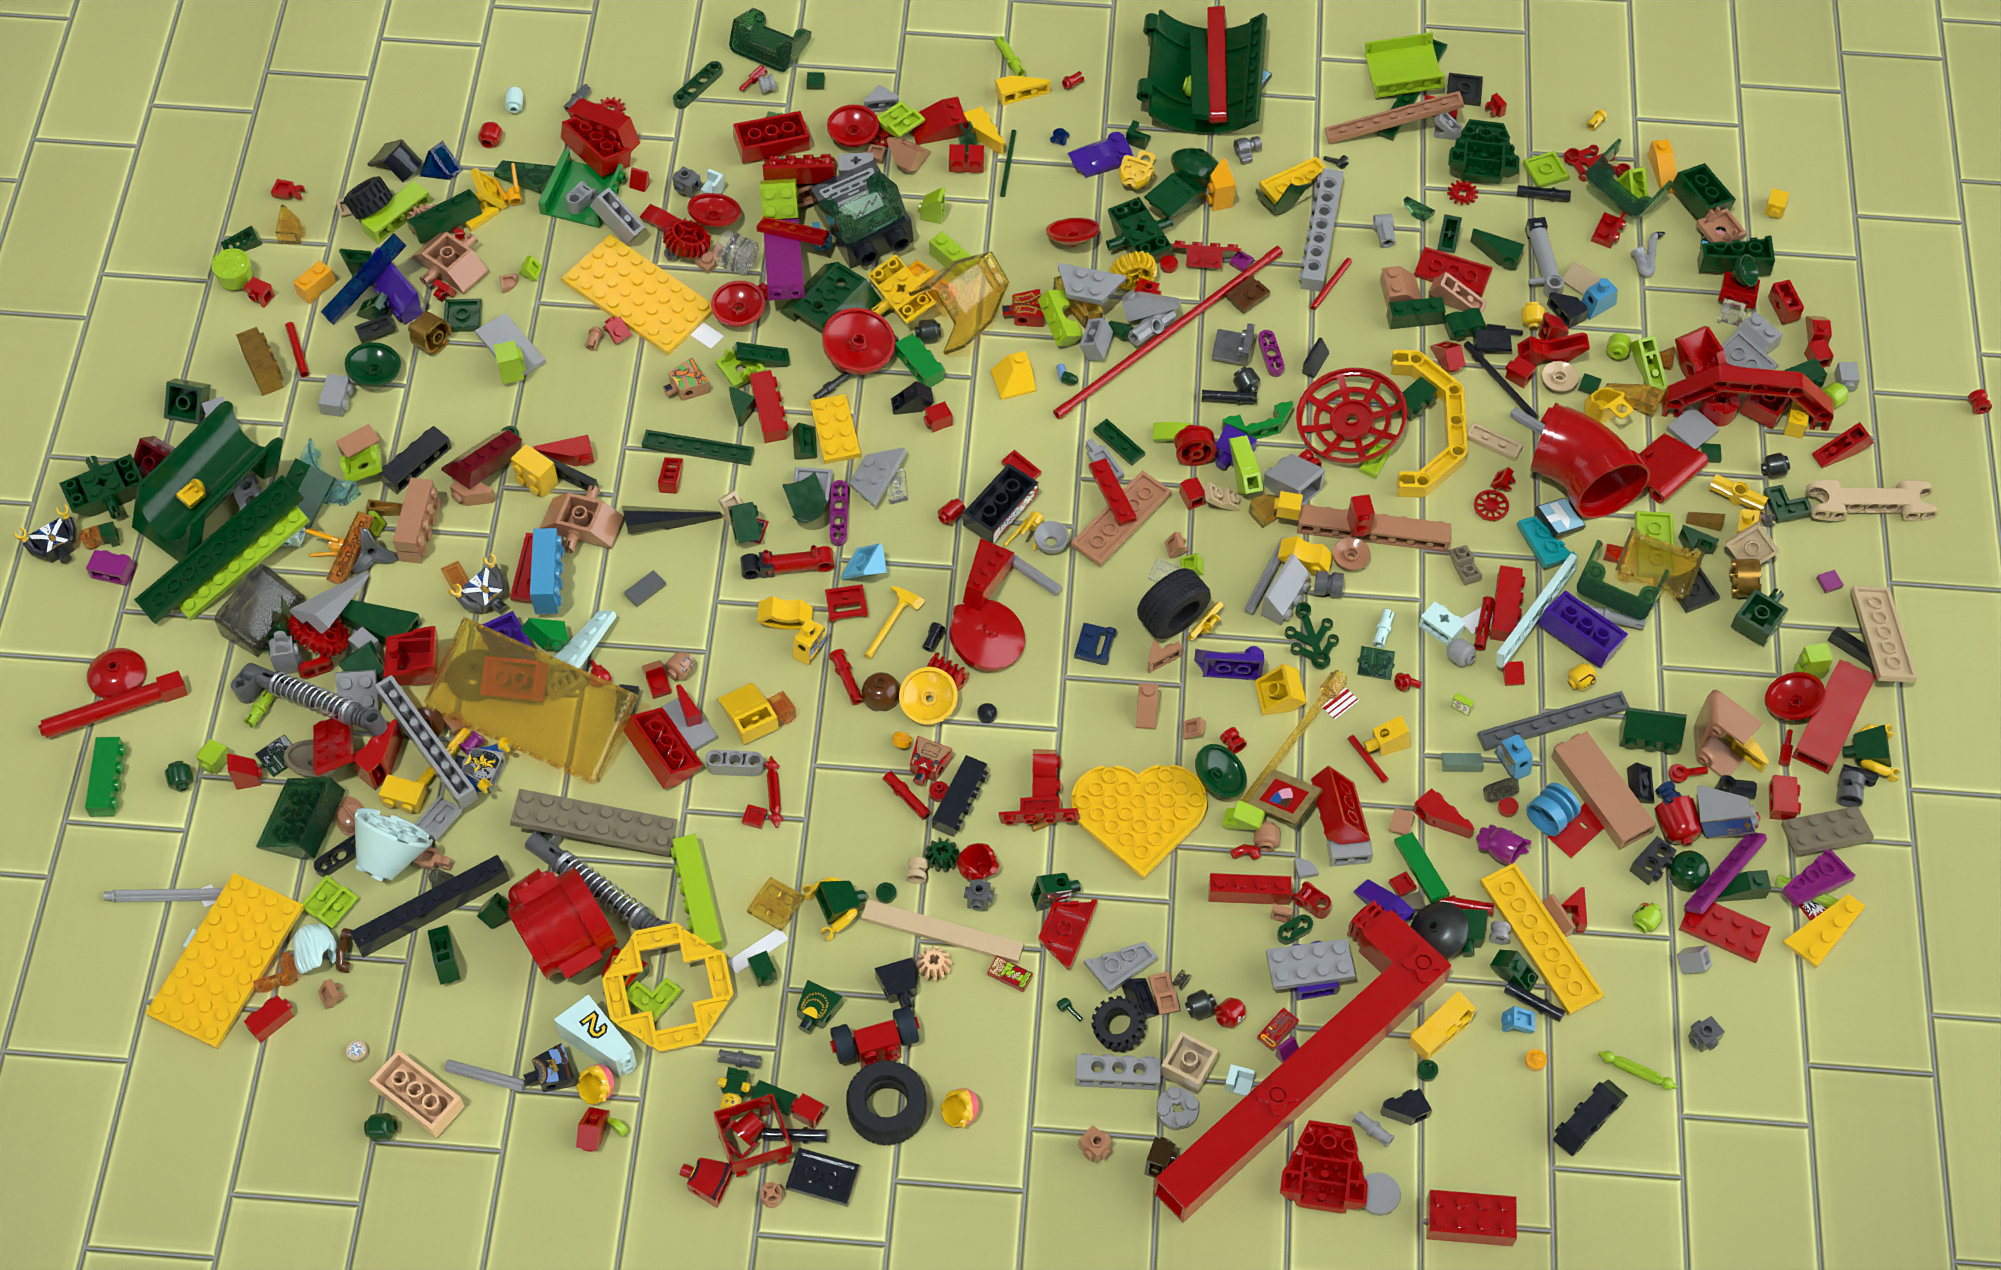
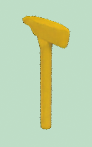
M891 586V591L897 595L898 603L865 653V657L868 659L872 658L907 605L918 610L925 603L924 599L905 589Z

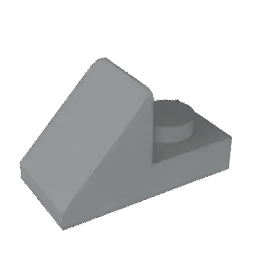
M1447 112L1435 115V138L1456 140L1461 136L1462 126Z

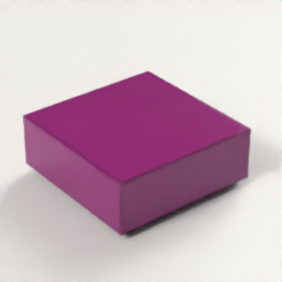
M1243 251L1237 252L1230 260L1229 265L1243 272L1252 265L1254 258Z
M1835 570L1819 574L1816 578L1825 594L1841 589L1844 585Z

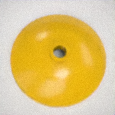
M923 667L911 672L903 681L899 691L900 705L906 716L912 721L923 725H933L947 719L954 711L958 700V691L954 680L945 671L935 667ZM932 696L933 700L931 702H927V697Z

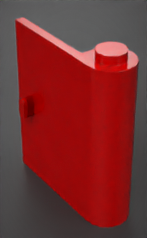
M1665 433L1639 453L1650 471V479L1646 487L1649 488L1650 496L1657 503H1663L1708 465V458L1705 453Z

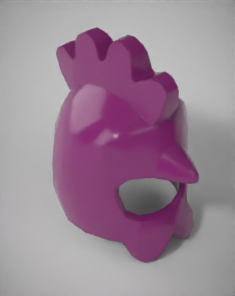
M1489 825L1488 828H1480V834L1476 836V841L1479 842V849L1488 850L1495 859L1506 865L1513 864L1520 854H1527L1529 852L1527 845H1531V840L1522 838L1513 833V830H1507L1503 827L1497 828L1495 825Z

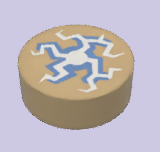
M359 1040L352 1041L346 1047V1055L354 1063L362 1062L368 1055V1049L364 1042Z

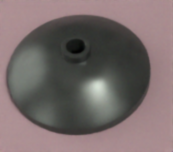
M1438 901L1426 905L1415 915L1410 925L1446 960L1462 950L1469 936V922L1466 915L1458 906L1450 902ZM1434 924H1437V927L1435 929H1432V926Z

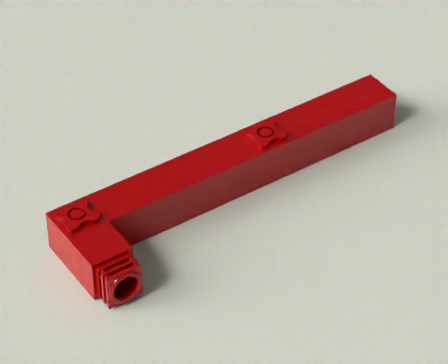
M1374 900L1369 905L1363 907L1348 925L1347 936H1351L1352 940L1358 943L1357 945L1360 947L1358 952L1381 974L1155 1178L1153 1193L1182 1223L1446 983L1452 964L1392 909L1387 912L1382 909L1381 905L1378 906Z

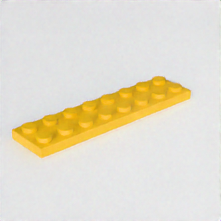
M1516 863L1480 880V884L1504 920L1511 925V930L1568 1016L1603 999L1604 993Z

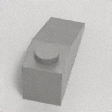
M1131 291L1122 296V305L1127 321L1131 322L1180 308V300L1176 297Z

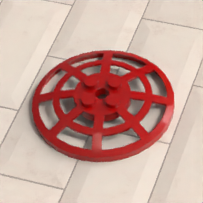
M1365 368L1338 369L1319 377L1304 391L1296 410L1297 429L1305 445L1321 458L1342 464L1366 462L1386 453L1400 439L1407 423L1406 400L1397 384L1382 373ZM1345 377H1366L1373 379L1374 382L1370 389L1347 387ZM1333 380H1338L1340 389L1328 394L1322 401L1313 395L1323 385ZM1381 383L1394 393L1399 403L1389 407L1386 401L1376 393ZM1349 393H1360L1366 396L1361 401L1350 399ZM1340 395L1342 396L1343 401L1334 408L1327 404L1332 399ZM1373 398L1382 406V410L1373 412L1369 406ZM1308 401L1317 406L1313 418L1314 425H1302L1303 411ZM1322 410L1330 414V423L1319 424ZM1401 410L1402 422L1397 435L1389 433L1391 414ZM1385 416L1383 430L1374 428L1375 419ZM1350 417L1357 418L1355 422L1347 421ZM1332 430L1337 436L1330 442L1321 431ZM1304 432H1316L1318 438L1328 447L1323 452L1319 451L1310 444ZM1372 434L1377 436L1372 442L1366 445L1362 444L1361 438L1366 435ZM1344 439L1354 440L1355 448L1340 447L1339 444ZM1382 439L1391 441L1383 449L1366 456L1365 450L1375 446ZM1334 450L1345 453L1357 452L1359 457L1339 458L1330 456V454Z

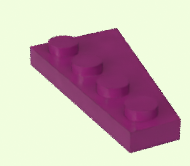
M1829 849L1825 850L1800 875H1797L1790 881L1781 893L1796 907L1853 881L1856 875Z

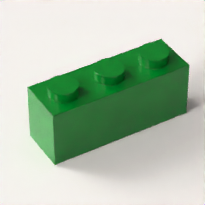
M912 333L895 343L896 356L920 383L931 388L944 380V366L935 360L933 353L924 347L920 338H917Z

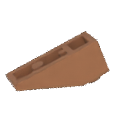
M1447 272L1435 278L1428 291L1434 298L1442 297L1445 305L1462 311L1470 308H1479L1482 314L1487 304L1485 300Z

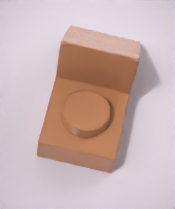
M1153 639L1148 660V673L1180 658L1183 650L1180 642L1170 643L1162 650L1156 640Z

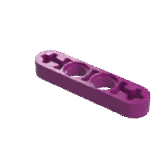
M836 480L831 485L830 542L832 545L839 547L843 546L847 541L848 485L843 480ZM839 487L842 488V489H841V496H838V488H839ZM837 502L844 503V506L842 508H836L834 504ZM836 518H842L844 522L841 524L834 523V520ZM837 530H840V539H836Z

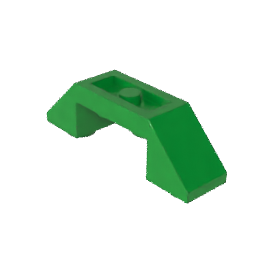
M1281 402L1275 405L1274 418H1269L1259 423H1251L1245 426L1241 415L1228 416L1222 420L1221 430L1223 431L1225 425L1228 424L1255 439L1279 434L1292 414L1293 402Z

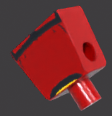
M700 1157L695 1167L684 1163L679 1175L688 1178L687 1187L691 1193L718 1208L733 1172L730 1164L727 1162Z

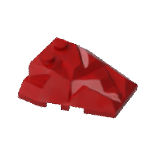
M1309 1120L1296 1149L1292 1152L1287 1166L1282 1171L1280 1194L1287 1199L1294 1200L1298 1207L1342 1214L1346 1212V1209L1356 1210L1366 1207L1368 1184L1363 1176L1362 1162L1358 1158V1148L1352 1126Z

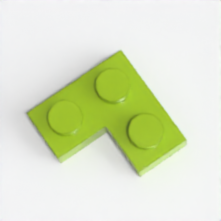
M666 977L653 992L637 980L626 991L628 1003L642 1013L652 1011L654 1022L682 993V989Z

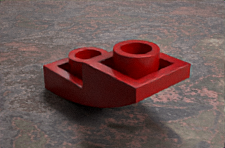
M649 204L640 215L643 222L655 225L658 230L663 232L668 223L678 219L671 213L652 204Z

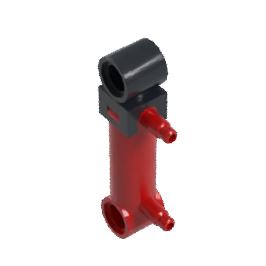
M812 545L810 551L772 555V551L764 550L763 552H758L759 556L748 553L740 558L741 575L745 579H756L760 574L761 578H772L774 573L815 569L819 572H829L835 567L833 549L828 546L817 548L816 545Z

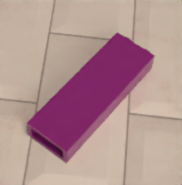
M798 218L778 219L799 224ZM764 233L768 300L805 298L800 241Z

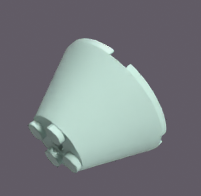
M359 808L354 814L357 863L355 868L363 872L372 873L371 877L376 880L383 881L384 878L393 880L394 877L430 847L433 839H428L430 835L407 820L392 814L390 818L379 815L381 812L379 810Z

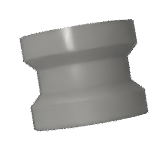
M772 74L767 77H758L762 94L770 90L772 92L776 91Z
M1504 921L1492 922L1490 927L1492 933L1489 936V940L1495 944H1508L1510 942L1508 934L1511 931V925Z

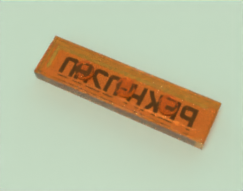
M357 511L326 580L335 584L347 581L361 551L360 531L362 528H367L370 531L375 520L374 516Z

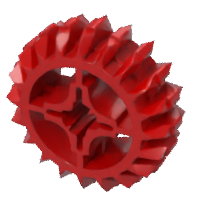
M678 218L677 220H672L666 226L663 232V243L666 244L665 248L670 249V252H674L676 256L679 255L682 259L686 257L688 260L691 258L696 260L708 252L711 245V235L708 234V230L704 229L703 225H698V222H692V219L688 221L686 218L683 220Z

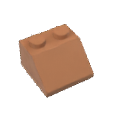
M1401 266L1382 268L1380 284L1387 309L1389 302L1421 299L1414 274Z

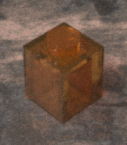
M784 691L767 699L777 716L779 726L788 724L796 718L795 706Z

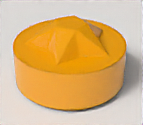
M895 732L891 742L896 747L906 749L911 746L912 737L905 732Z
M1539 1049L1530 1050L1525 1057V1064L1532 1071L1542 1070L1547 1062L1545 1053Z

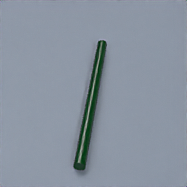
M1015 129L1011 130L1000 192L1001 197H1005L1017 132Z

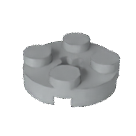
M1176 1086L1170 1087L1169 1090L1161 1094L1157 1101L1158 1118L1165 1127L1171 1130L1189 1128L1198 1117L1199 1102L1190 1091ZM1180 1105L1183 1111H1178L1177 1113H1174V1108L1172 1106Z

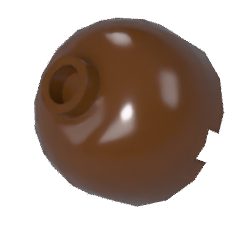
M885 672L870 675L863 684V702L868 708L877 712L878 710H884L885 712L893 709L899 703L900 686L894 676Z

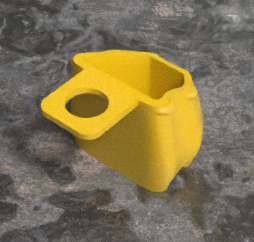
M1141 150L1137 158L1129 155L1124 156L1119 168L1122 184L1134 189L1147 187L1149 180L1155 177V168L1153 166L1155 155ZM1149 156L1150 162L1141 160V157Z
M1599 388L1584 400L1585 414L1602 424L1614 416L1620 419L1625 418L1633 412V408L1624 400V392L1616 391L1612 388ZM1622 405L1627 409L1624 413L1619 412Z

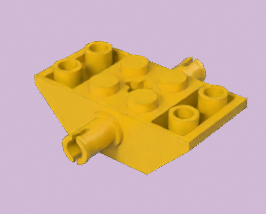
M895 254L867 274L883 298V301L871 308V311L879 315L891 309L902 322L909 324L936 304L923 287V284L935 277L930 267L917 276L913 275Z

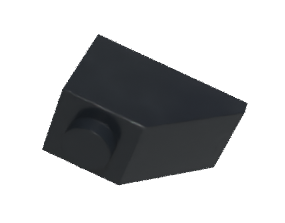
M1555 292L1549 294L1548 307L1557 317L1561 318L1568 329L1585 321L1588 309L1578 297Z

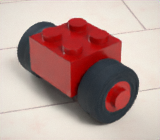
M905 1006L893 1010V1020L854 1030V1037L851 1036L847 1024L830 1028L832 1041L829 1042L832 1053H836L840 1064L855 1061L858 1056L861 1069H863L868 1064H873V1062L877 1063L883 1060L897 1061L899 1058H902L901 1045L907 1046L919 1042L917 1029H920L917 1017L913 1016L911 1008Z

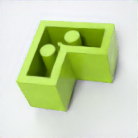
M515 340L493 345L502 383L507 384L524 380L523 372H526L521 348L516 346Z

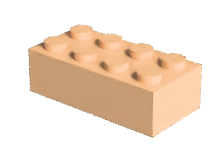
M399 1049L369 1080L375 1092L435 1139L465 1107L461 1097Z

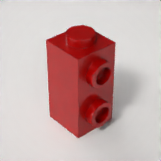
M276 995L274 998L268 999L260 1009L250 1013L243 1022L261 1044L294 1017L291 1012L293 1007L286 998L282 1000Z

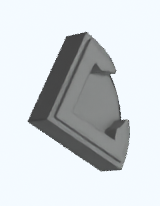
M1301 858L1294 859L1293 862L1298 879L1318 876L1319 872L1313 863Z

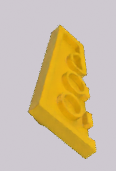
M1314 157L1260 181L1259 188L1275 205L1290 183L1303 185L1310 182L1311 184L1318 179V175H1322L1323 168L1326 167L1317 157Z
M1847 894L1785 939L1782 944L1817 968L1866 906L1852 895Z

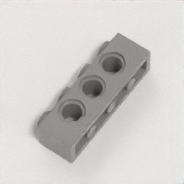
M1082 1053L1076 1057L1075 1086L1159 1090L1161 1059H1156L1153 1056L1135 1058L1132 1055L1114 1057L1111 1054L1093 1056L1091 1053ZM1099 1067L1102 1071L1094 1072L1092 1068ZM1120 1068L1123 1072L1115 1073L1113 1069ZM1141 1069L1144 1073L1136 1074L1134 1070Z

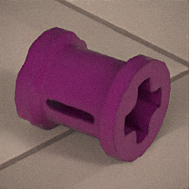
M472 731L470 736L458 746L466 755H469L471 749L484 745L485 741L477 732Z

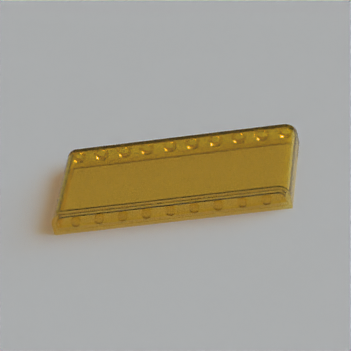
M463 616L423 702L426 703L425 708L434 712L439 709L444 712L443 716L452 720L454 717L461 719L460 724L471 728V725L478 727V732L487 736L489 733L494 734V739L497 741L502 737H506L513 743L511 747L519 751H523V749L529 750L530 756L540 759L542 756L547 759L546 763L557 767L558 764L564 766L563 771L575 775L577 772L582 775L581 779L592 783L593 780L600 782L639 695Z

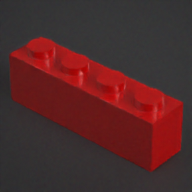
M771 370L750 374L751 388L755 397L764 442L770 443L786 440V432L789 431L787 421L783 420L785 411L784 406L779 404V402H782L780 391L776 392V387H778L776 376H772Z
M1500 565L1495 590L1490 632L1491 640L1505 642L1517 626V620L1521 618L1522 609L1519 608V604H1522L1524 596L1521 588H1524L1526 577L1522 576V568Z
M1210 873L1208 902L1290 904L1292 895L1291 876Z

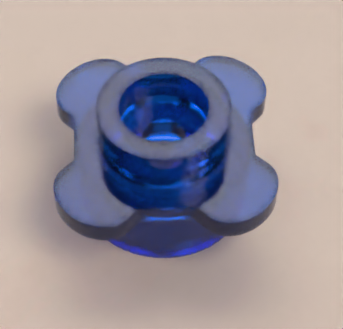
M1057 128L1053 131L1050 141L1065 145L1070 134L1063 128Z

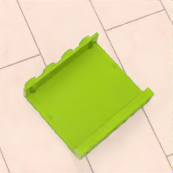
M1433 32L1365 42V57L1375 98L1444 88V73L1440 71L1433 47Z

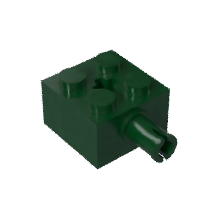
M1774 588L1771 594L1767 596L1755 589L1735 615L1731 627L1764 647L1783 622L1788 612V608L1778 603L1783 598L1784 593L1780 590L1777 595L1776 593L1779 589Z

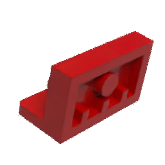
M1604 212L1591 238V242L1611 249L1613 243H1617L1621 234L1619 230L1623 231L1627 221L1624 220L1626 213L1622 212L1619 218Z

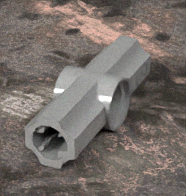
M1170 310L1144 318L1138 326L1129 331L1128 338L1130 342L1134 345H1139L1152 335L1161 333L1164 327L1175 320V311Z

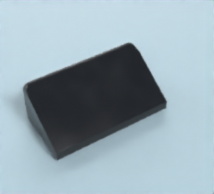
M1475 330L1473 343L1477 350L1512 351L1510 331Z
M1321 337L1318 338L1303 363L1302 374L1311 378L1316 377L1329 355V350Z
M1638 762L1632 764L1627 768L1628 787L1640 803H1655L1652 767Z
M1131 978L1122 985L1125 997L1130 998L1132 1002L1134 1001L1138 1005L1146 1019L1159 1015L1146 978Z

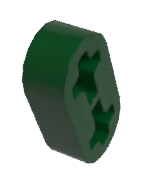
M1302 914L1281 925L1277 932L1278 941L1284 945H1289L1309 934L1313 927L1312 918ZM1300 922L1303 924L1307 923V928L1304 926L1299 927ZM1283 931L1286 933L1291 932L1290 937L1283 936Z

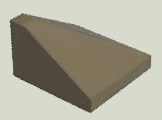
M1419 891L1400 897L1415 910L1414 914L1426 906Z

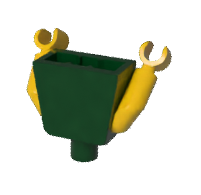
M1867 724L1858 733L1853 735L1854 745L1843 746L1844 757H1856L1859 767L1887 776L1890 782H1896L1900 779V777L1895 776L1900 773L1899 768L1895 767L1890 770L1892 763L1888 740L1895 734L1894 732H1889L1892 729L1891 724L1886 726Z
M827 877L814 883V886L806 884L803 887L804 892L810 891L804 895L805 898L811 900L816 896L828 925L832 924V927H824L821 930V935L830 932V935L825 938L827 942L834 938L835 931L839 932L856 917L861 902L866 901L865 891H855L852 882L849 880L842 881L834 877Z

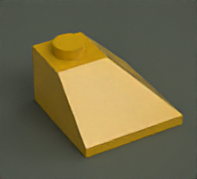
M1026 351L1007 355L991 369V374L1001 400L1036 392L1032 367Z

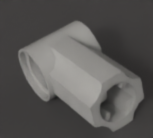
M1392 214L1373 215V228L1377 231L1380 246L1384 248H1390L1396 242Z

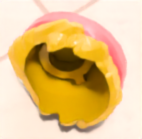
M594 1064L579 1074L577 1091L584 1102L590 1105L605 1102L611 1096L614 1088V1078L607 1066Z
M959 1088L948 1092L940 1107L942 1110L941 1115L946 1124L951 1127L962 1128L971 1124L979 1108L975 1093L968 1088Z

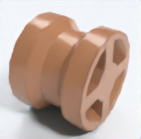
M768 1182L762 1186L760 1196L763 1205L768 1208L779 1206L782 1202L780 1186L774 1182Z

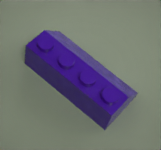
M379 247L376 248L364 267L366 275L364 279L369 286H373L375 294L383 292L387 295L385 306L388 309L391 308L395 318L401 320L406 325L422 314L418 293Z
M1566 590L1545 609L1538 624L1600 668L1613 657L1628 636V633Z

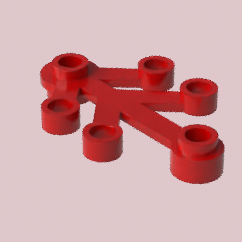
M1590 145L1588 148L1580 151L1576 148H1570L1563 156L1566 163L1574 165L1579 173L1578 178L1582 182L1589 180L1590 172L1585 170L1582 164L1587 165L1596 178L1595 184L1599 187L1605 186L1607 181L1606 176L1602 175L1599 169L1615 173L1618 178L1631 169L1626 163L1613 166L1601 162L1604 160L1613 161L1616 152L1614 150H1607L1605 153L1598 155L1599 147L1597 145Z

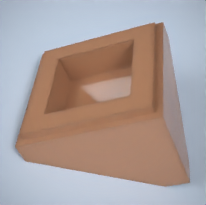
M1201 717L1183 721V739L1201 736L1204 732L1206 721Z

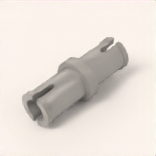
M1359 1111L1352 1120V1122L1364 1129L1369 1137L1373 1136L1385 1147H1388L1394 1139V1136L1384 1130L1379 1122H1374L1362 1111Z

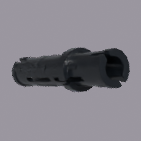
M1518 185L1517 196L1550 199V201H1570L1571 190Z
M1202 389V401L1257 404V392Z
M1511 981L1505 987L1504 993L1533 1007L1541 1015H1548L1560 1022L1565 1014V1010L1549 1002L1550 1000L1546 998L1544 1000Z
M764 1127L763 1141H784L780 1128ZM803 1127V1129L786 1128L790 1141L803 1142V1144H808V1142L827 1143V1129H809L808 1127Z

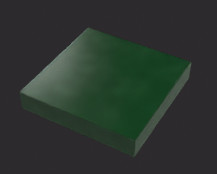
M481 298L445 299L444 320L450 324L452 332H473L481 327Z

